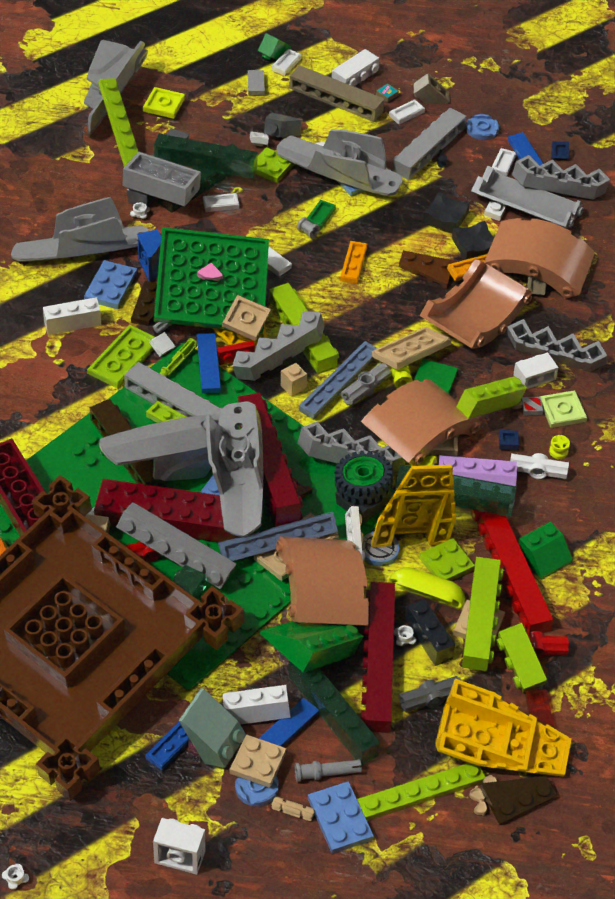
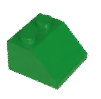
M551 521L519 538L518 544L529 567L541 580L573 562L563 534Z

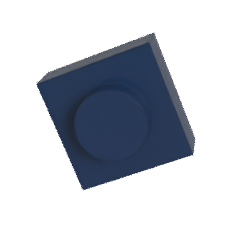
M552 141L551 159H569V142Z
M499 430V449L518 450V431Z

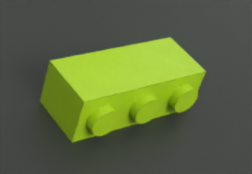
M520 623L499 631L496 642L500 651L504 650L507 658H504L507 668L513 670L515 675L513 681L516 688H520L522 693L545 685L547 678L523 624Z

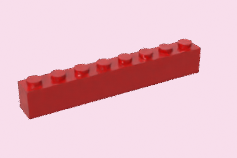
M497 496L475 500L473 509H471L472 519L476 520L478 524V532L484 537L485 548L487 551H490L491 559L500 560V568L503 569L501 582L505 584L506 595L508 598H511L513 610L515 613H518L520 623L523 624L527 635L533 631L551 632L553 624L552 615Z

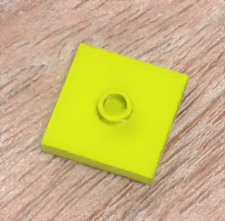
M154 87L143 106V112L174 119L185 100V94Z

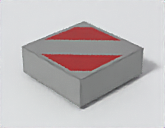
M522 397L524 416L543 414L541 397Z

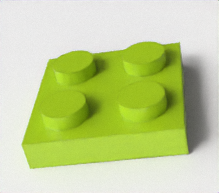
M266 147L249 165V172L278 183L294 166V163L278 156L277 151Z
M454 538L421 552L419 556L432 575L449 581L474 571L475 567Z

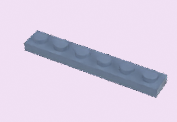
M364 341L299 405V411L315 419L375 359L372 357V351L378 348Z
M329 512L252 533L246 537L218 543L220 554L234 561L276 549L279 536L317 538L338 532L334 512Z

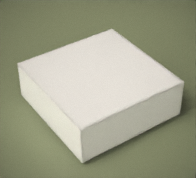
M165 332L149 342L159 357L175 348V345Z

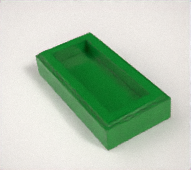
M320 199L307 218L311 223L319 225L321 230L336 210V205Z

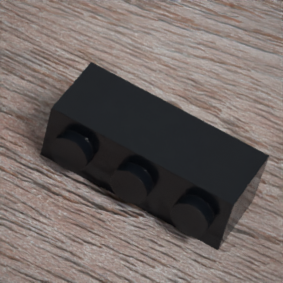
M422 599L408 605L405 621L409 627L413 628L414 635L433 664L437 666L453 659L455 643L427 601Z

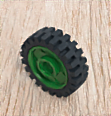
M360 451V454L352 452V456L346 455L345 459H340V463H337L335 468L337 492H339L341 497H345V500L349 501L351 499L352 503H356L359 500V504H364V501L370 504L372 499L375 502L379 501L380 497L383 499L386 497V494H389L393 486V470L390 461L386 460V457L383 455L380 457V453L376 452L373 455L372 451H368L367 454L364 451Z

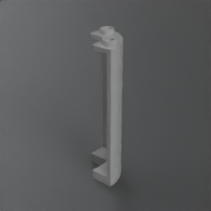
M487 166L483 177H477L471 190L472 193L564 228H571L577 216L580 217L584 209L582 202L579 200L574 202L545 190L522 186L517 180L495 172L494 168Z

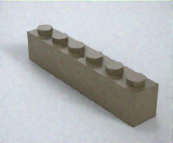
M299 65L290 75L289 89L372 122H375L384 111V98Z

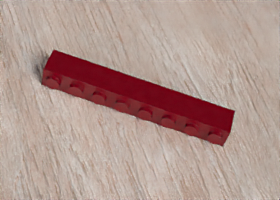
M371 582L370 590L366 589V598L369 602V623L364 626V635H368V640H364L363 652H367V657H363V669L367 670V675L363 674L362 687H366V692H362L361 705H365V710H361V723H365V732L390 733L395 583Z

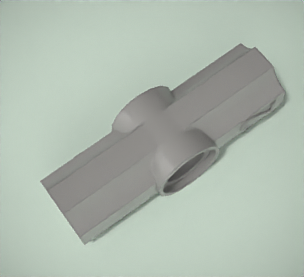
M382 363L369 372L360 373L358 380L341 392V397L347 405H353L363 396L372 395L374 388L391 376V371L386 364Z

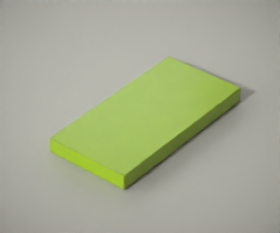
M129 325L87 369V374L118 389L125 382L124 375L138 362L142 363L154 350L149 342L155 336Z

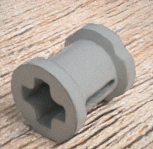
M303 217L297 224V230L303 231L308 234L309 238L313 239L319 233L320 226L311 223L307 217Z

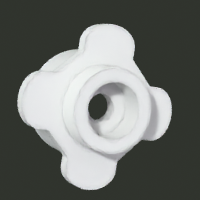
M135 203L130 215L145 219L150 208L144 203Z
M404 625L394 630L398 646L408 643L414 644L416 642V638L413 637V628Z
M20 864L11 865L2 873V878L8 882L10 889H16L19 884L26 883L29 880L28 874L24 873Z

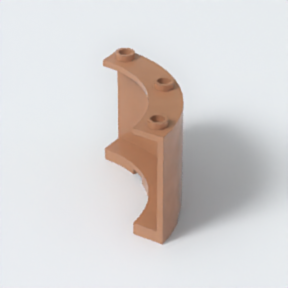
M516 218L501 221L484 262L502 273H519L537 278L553 287L564 299L580 295L595 252L581 238L577 239L571 235L570 230L562 226L539 219L528 221Z
M475 258L462 277L464 281L459 287L455 285L446 293L444 299L428 300L420 316L470 348H480L490 343L499 334L505 333L509 324L515 319L524 305L530 302L533 291L482 260Z
M424 379L423 382L415 380L394 390L387 395V401L381 406L377 404L361 420L365 426L412 466L422 463L430 451L447 439H451L456 435L465 434L471 436L476 433L482 423L477 417L467 418L456 407L458 401L435 382Z
M279 536V540L276 543V551L278 556L283 559L286 565V574L289 576L291 604L289 605L288 615L291 617V621L368 625V599L364 598V588H367L366 572L360 551L355 550V543L350 540Z

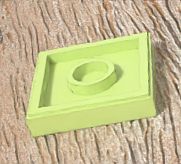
M575 390L540 396L543 411L551 428L587 421V416Z

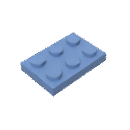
M104 260L86 291L84 300L97 297L99 305L119 309L137 275V268Z
M349 781L308 794V801L311 808L315 810L314 815L332 854L373 841L374 836Z

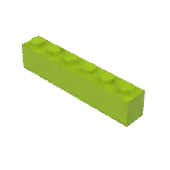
M289 283L269 289V303L283 324L299 326L303 311L308 310L305 307V303L299 299L296 290L292 289ZM323 333L319 342L311 343L302 351L317 374L337 367L339 353L336 348L332 347L328 336H325Z
M476 557L462 668L487 671L488 663L493 662L494 651H490V646H494L496 634H492V629L496 630L498 617H494V613H498L500 601H496V596L500 597L501 585L498 584V580L502 581L503 576L500 560Z

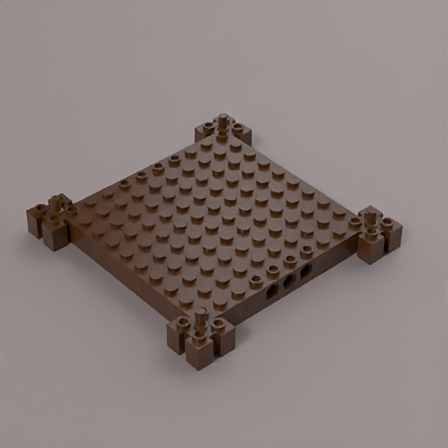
M59 475L49 485L50 492L48 494L42 491L32 500L34 513L40 519L0 555V717L46 753L36 763L38 775L50 785L55 782L57 790L71 801L83 789L81 781L85 779L90 782L101 770L99 759L90 751L203 636L205 642L218 650L228 639L227 631L229 630L234 633L245 621L244 609L232 600L226 604L225 595L213 586L201 596L200 602L87 519L85 516L92 510L90 496L79 488L73 492L72 483Z

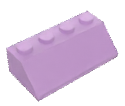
M439 456L438 465H452L455 502L474 503L475 500L497 496L501 505L514 506L517 462Z

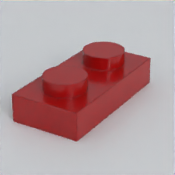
M253 340L218 347L217 357L219 365L233 363L237 351L255 353Z

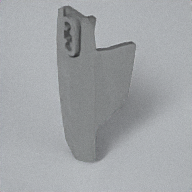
M100 41L87 75V80L91 82V86L84 99V104L93 110L88 117V132L86 136H90L107 114L98 84L99 80L115 78L121 94L147 57L148 50L144 49L145 43L143 41H140L134 49L111 41Z
M331 129L324 146L294 136H288L277 145L278 156L320 175L362 190L391 196L398 192L403 183L401 175L386 168L385 148L381 137L343 129Z
M107 197L58 213L56 215L53 238L16 243L12 249L11 258L16 261H33L132 248L138 246L137 234L147 232L148 228L144 226L124 227L112 198Z
M248 401L228 404L222 408L218 424L211 415H206L208 459L220 494L224 530L239 537H246L261 526L263 508L262 426L255 404Z
M220 414L211 415L218 424ZM206 415L146 425L101 438L99 441L101 451L116 465L153 459L154 479L170 481L204 478L211 469L207 449Z

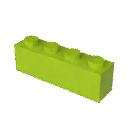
M515 376L464 390L456 407L469 419L519 405L527 387Z

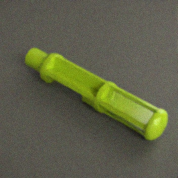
M193 338L188 339L172 357L173 361L167 367H162L159 374L165 377L170 376L198 346L196 340Z

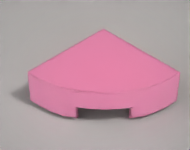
M212 263L197 272V276L203 280L218 281L223 277V274Z

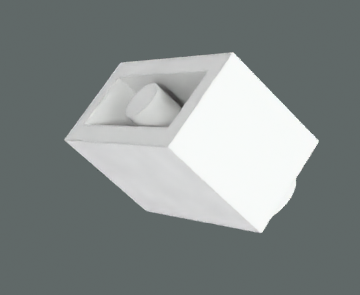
M547 352L516 362L513 375L519 378L529 389L556 380L558 366Z

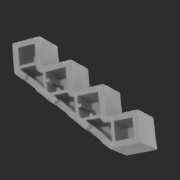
M530 155L516 161L512 176L522 186L592 200L606 193L610 179L600 169L588 175L577 164L562 170L553 159L539 166Z
M303 311L299 326L281 324L277 339L259 338L255 353L237 351L232 365L236 378L255 381L261 377L260 374L268 369L270 371L283 364V360L301 353L311 343L319 342L325 326L321 312Z
M524 319L507 327L508 337L517 351L534 356L548 352L555 362L589 372L607 363V354L599 341L582 348L574 333L557 341L549 326L532 334Z
M318 421L302 427L298 444L308 456L334 463H340V459H345V456L348 454L352 456V452L360 454V451H364L367 454L368 451H372L373 455L377 452L380 453V457L382 455L385 456L386 460L390 461L393 474L403 471L406 462L389 445L381 448L371 435L355 441L344 428L328 434Z

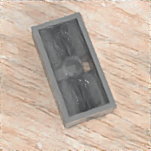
M138 152L123 168L124 187L182 206H186L200 189V171L145 153Z

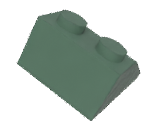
M202 688L179 719L195 749L207 765L225 768L246 736L238 720Z

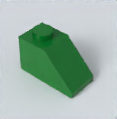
M266 33L258 51L263 53L262 57L271 60V58L278 60L291 46Z

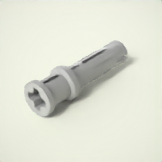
M357 759L323 764L313 761L311 764L302 765L295 763L296 782H301L304 779H314L317 781L322 776L361 773V767L352 768V766L361 765V761Z

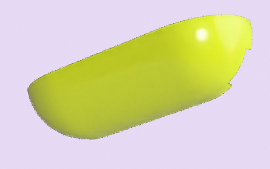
M411 567L396 570L388 580V583H395L396 588L459 610H463L465 605V594L458 584Z

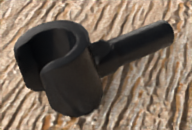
M440 149L437 165L438 167L447 166V156H444L443 150Z

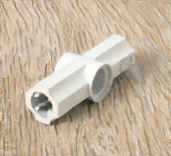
M511 453L510 461L517 462V471L529 473L535 479H542L546 476L567 478L569 462L550 460L541 453L534 454L532 457Z

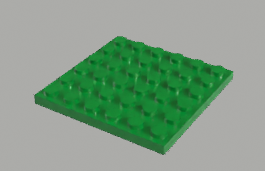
M162 227L154 322L227 329L222 327V323L237 295L265 307L269 239ZM212 263L223 274V277L218 281L203 280L197 276V272ZM264 326L262 327L260 333H263Z

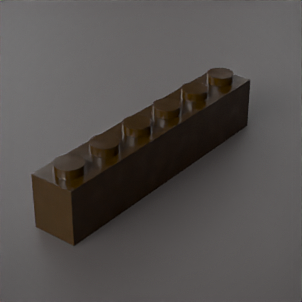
M110 399L89 407L90 420L103 438L132 429L128 419L121 415L118 405H114ZM153 459L123 464L136 483L166 487V481L154 479Z

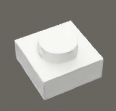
M250 132L251 143L256 146L268 145L269 138L267 134Z
M490 200L485 209L484 216L500 221L506 211V205Z

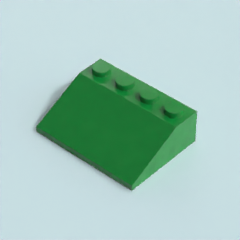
M294 621L267 628L260 632V635L303 673L354 656L364 637L354 626L348 624Z

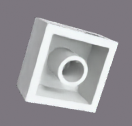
M161 818L153 840L154 863L197 875L205 854V829L194 824H183L175 819Z

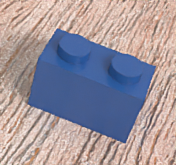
M158 229L137 234L138 260L150 282H153L158 276L161 235Z

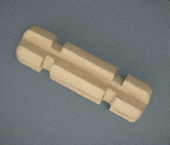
M280 797L273 799L272 809L283 810V813L298 818L302 816L303 819L311 821L314 817V808L308 806L304 808L303 805L289 800L285 802Z

